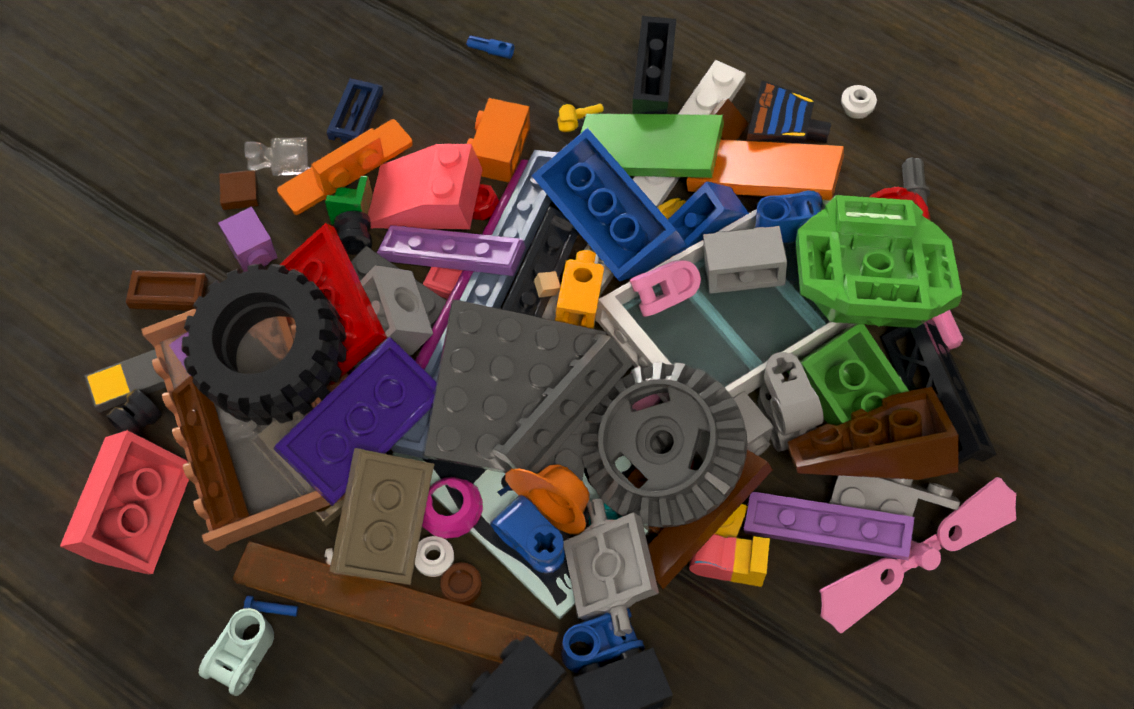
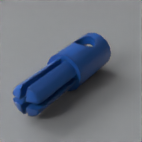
M471 35L468 37L467 46L470 48L487 51L488 54L511 59L514 54V44Z

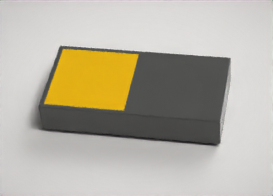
M155 349L85 375L94 406L99 413L126 403V396L134 389H138L144 395L166 388L164 379L156 373L152 364V360L157 358Z

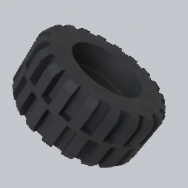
M253 264L247 266L248 271L242 273L238 268L227 273L228 279L221 283L218 280L214 281L208 286L211 291L206 297H198L193 305L196 312L194 316L188 315L184 325V329L189 332V336L182 338V352L188 356L184 359V365L187 373L193 377L192 382L197 389L234 418L246 423L252 420L257 425H270L272 418L282 424L292 421V414L299 411L303 416L313 410L311 403L318 397L323 400L331 393L327 386L331 381L337 383L342 371L337 365L338 362L346 361L347 349L341 342H344L347 337L345 328L339 321L340 316L334 306L313 281L310 282L304 274L295 269L288 271L284 265L271 264L267 270L262 264ZM278 316L295 319V339L288 354L281 362L261 373L242 374L238 372L236 355L239 344L244 335L254 325L265 319Z

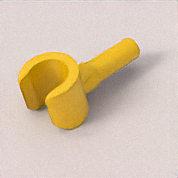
M570 104L563 105L559 110L560 116L557 118L559 130L562 132L575 130L578 127L577 119L585 117L586 114L603 112L602 104L582 109H575Z

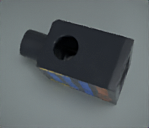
M761 81L747 141L805 144V140H811L827 144L831 123L811 119L815 102L811 97L766 81Z

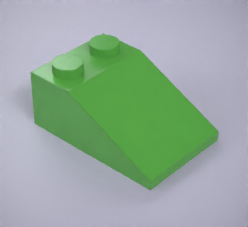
M855 324L844 329L799 360L811 387L815 390L820 400L823 419L828 424L838 426L851 420V413L859 409L869 412L882 406V399L893 394L909 391L864 324Z

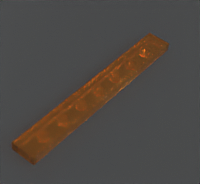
M250 541L233 577L234 581L238 584L500 663L503 662L500 658L501 653L516 638L522 641L528 635L551 657L558 639L557 632L382 580L333 573L329 571L331 565Z

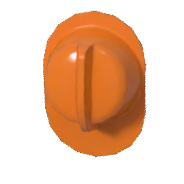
M557 464L546 466L537 474L524 469H510L506 472L505 480L509 487L518 495H523L531 501L542 516L554 527L569 534H580L585 530L587 523L583 513L587 507L590 494L584 483L570 469Z

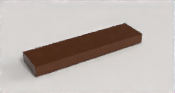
M190 375L172 391V396L212 529L216 530L247 518L249 514L215 405L197 389L192 382L193 377Z
M747 450L745 465L740 479L727 499L718 508L692 523L664 528L651 541L648 548L656 583L659 587L664 589L769 475L773 469L766 460Z

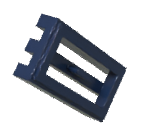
M349 79L327 130L329 140L335 141L337 137L341 139L342 143H348L349 140L351 141L368 131L384 93L382 85ZM357 89H360V94L357 98V101L353 105L351 115L348 119L345 129H341V125L344 121V118L347 114L353 97ZM371 92V95H370V97H369V99H368V102H367V104H366V106H365V109H364V111H363V114H362V116H361V118H360V121H359V123H358V125H357V128H356V130H355V132H354V128H355V126H356V124H357V121H358V119H359V117H360V114H361V112H362V109H363V107H364V105H365V102H366V100H367V98H368L369 93Z

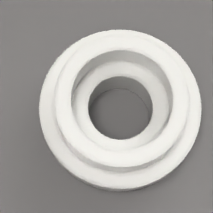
M862 85L848 87L843 92L841 104L845 113L856 119L864 118L875 109L877 102L875 93Z
M431 536L419 542L415 566L420 573L429 577L441 576L453 565L454 552L447 540L438 536ZM431 550H438L441 553L440 557L436 560H428L426 555Z

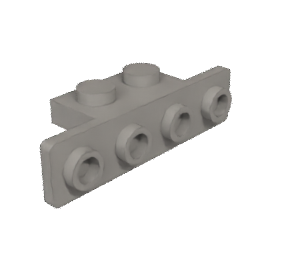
M837 476L829 504L912 517L918 498L958 510L960 501L957 497L952 496L953 489L930 482L928 488L912 484L913 480Z

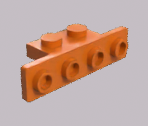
M392 119L375 130L371 128L312 163L311 168L277 188L278 195L294 215H299L324 200L327 195L334 194L337 188H344L360 178L361 175L367 174L413 145L412 138L395 119Z

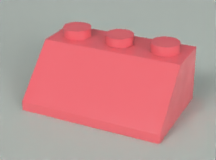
M128 430L105 437L60 547L96 563L148 575L153 574L189 481L183 470V464L188 463V461Z

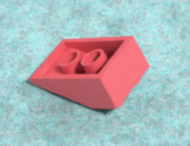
M435 144L380 165L368 212L371 228H389L390 225L424 229H470L483 170L472 144Z

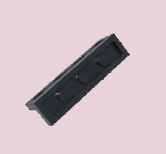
M549 207L502 310L542 318L551 296L539 298L534 279L538 273L556 271L559 279L579 234L561 211Z
M930 319L917 328L897 327L882 336L898 376L901 377L902 382L909 391L919 389L916 388L913 382L917 366L922 365L928 368L930 377L926 388L932 387L934 391L937 389L939 393L937 397L939 400H942L945 411L958 433V439L963 450L958 452V465L971 458L984 462L997 455L948 346L943 342L934 320ZM912 333L916 343L911 357L901 354L896 341Z

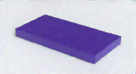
M389 337L274 446V450L333 506L345 495L354 448L386 454L432 408L436 381Z

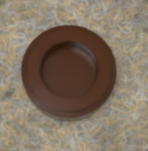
M455 563L441 576L440 585L443 596L449 603L455 606L470 605L481 594L482 581L480 573L474 566L468 563Z

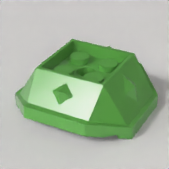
M836 195L825 205L822 211L811 217L798 229L796 252L800 295L811 299L830 322L877 325L879 327L917 328L924 322L957 307L962 297V290L952 240L936 224L922 216L923 211L912 200Z

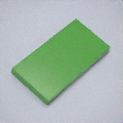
M586 114L581 133L588 128L629 176L712 178L724 120L723 115Z

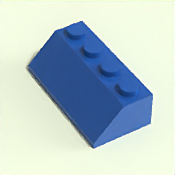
M588 128L531 175L619 282L646 273L670 259L686 245L674 226Z

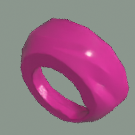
M455 477L442 478L433 483L429 488L422 527L432 535L441 538H456L468 533L477 524L483 512V499L478 487L468 480ZM444 485L457 489L463 495L461 509L451 516L440 515L433 508L431 495Z

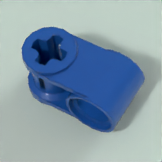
M815 191L764 197L757 205L755 228L780 226L783 243L795 242L798 229L811 217L822 211V197Z
M519 495L490 522L496 534L509 547L515 549L535 570L541 573H551L558 570L564 563L565 552L562 534L523 495ZM543 546L548 549L553 546V552L549 553L547 550H543L539 553L538 548Z
M628 608L627 612L630 619L632 614L630 612V609ZM605 613L598 618L569 628L564 634L561 656L564 665L572 672L578 673L582 668L600 662L602 665L619 661L618 656L623 652L640 647L643 651L645 646L642 640H637L632 625V633H626L625 636H615L611 613ZM581 641L587 643L592 651L586 656H578L571 651L570 646L575 642Z

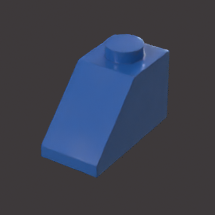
M706 181L668 219L686 243L675 255L702 241L704 234L716 233L749 214L731 187Z

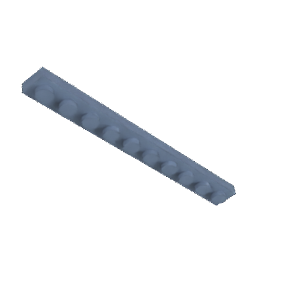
M533 151L492 236L523 239L526 248L514 276L473 272L460 301L501 308L552 201L531 175L554 157L557 152ZM447 326L424 370L436 382ZM431 409L391 448L393 452L428 460V458L423 457Z

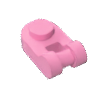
M684 260L669 262L650 272L630 279L633 291H638L642 303L639 304V308L643 317L659 313L692 297L699 289L701 281L700 272L693 263ZM660 283L663 294L656 297L652 286Z

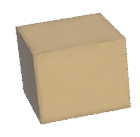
M556 271L538 273L534 279L539 298L556 296L560 291L561 286Z

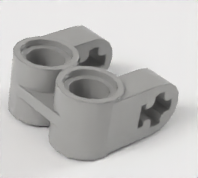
M779 352L772 355L767 361L764 372L765 383L760 388L757 400L758 408L774 426L770 440L778 452L788 449V441L817 429L816 426L823 423V411L820 400L815 390L811 387L801 362L791 353ZM781 366L784 371H790L788 382L784 381L782 374H775L777 367Z

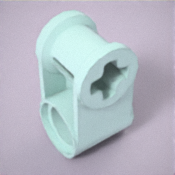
M251 608L235 612L216 643L204 656L199 667V675L204 679L212 677L229 687V693L232 695H240L249 685L256 668L273 643L274 631L270 623L257 610ZM260 624L259 632L254 638L243 640L244 630L248 626ZM226 666L233 671L230 672L223 667Z

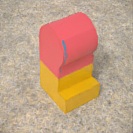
M714 534L690 560L689 570L703 577L762 587L767 574L770 539L753 536L752 540L733 537L724 538Z

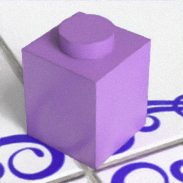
M252 207L219 222L226 243L243 272L248 271L247 266L262 264L265 267L270 261L278 258L270 236Z

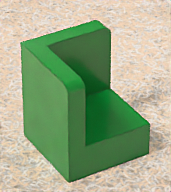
M360 176L357 189L339 187L336 189L335 196L327 195L325 204L332 225H334L335 217L346 211H361L368 215L373 196L369 176Z

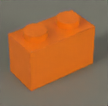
M488 98L484 111L480 110L478 112L475 122L474 139L469 138L467 144H472L483 169L481 177L510 182L517 168L530 130L529 106Z

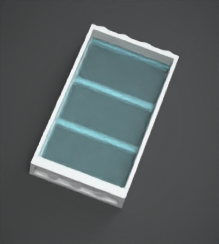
M822 200L821 210L825 208V205L829 202L828 200ZM757 209L717 232L754 229ZM702 240L647 271L650 272L662 265L677 260L693 263L700 272L701 281L699 289L692 297L659 313L643 317L639 308V304L642 302L638 291L634 292L631 283L628 282L599 299L595 319L604 331L613 338L635 368L639 366L646 368L653 366V363L657 362L665 364L683 363L688 367L699 368L707 372L708 375L718 380L733 398L744 391L748 395L765 383L764 372L767 361L772 355L779 352H787L801 360L844 329L855 325L830 322L811 299L800 295L796 241L783 243L787 260L786 282L783 286L709 294ZM660 283L652 286L656 297L663 294ZM781 366L777 367L775 374L784 372ZM669 393L657 394L664 403L671 401Z

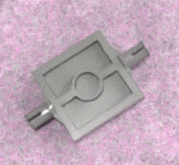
M594 499L592 500L593 502L589 501L587 504L591 525L581 534L564 541V550L578 618L588 621L605 613H611L614 635L625 636L626 633H632L627 609L635 602L656 595L659 591L641 517L633 512L616 520H607L603 500Z

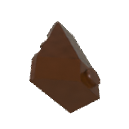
M932 387L893 394L882 399V406L869 412L859 409L851 413V420L838 426L826 424L787 442L789 453L799 474L921 480L958 472V433Z

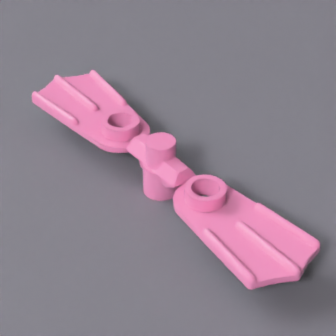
M996 477L968 498L958 510L953 511L943 519L939 525L937 536L934 534L922 543L911 540L909 561L895 560L888 557L882 558L820 589L822 600L821 618L829 622L837 632L843 633L894 593L902 584L905 572L918 566L929 571L936 569L941 561L939 552L942 549L941 546L949 551H957L1015 521L1016 493L1001 478ZM955 526L954 534L949 537V530ZM888 569L887 577L881 581L882 572Z

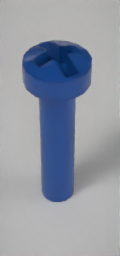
M248 595L243 602V609L251 608L258 612L295 617L298 614V606L254 601V596Z

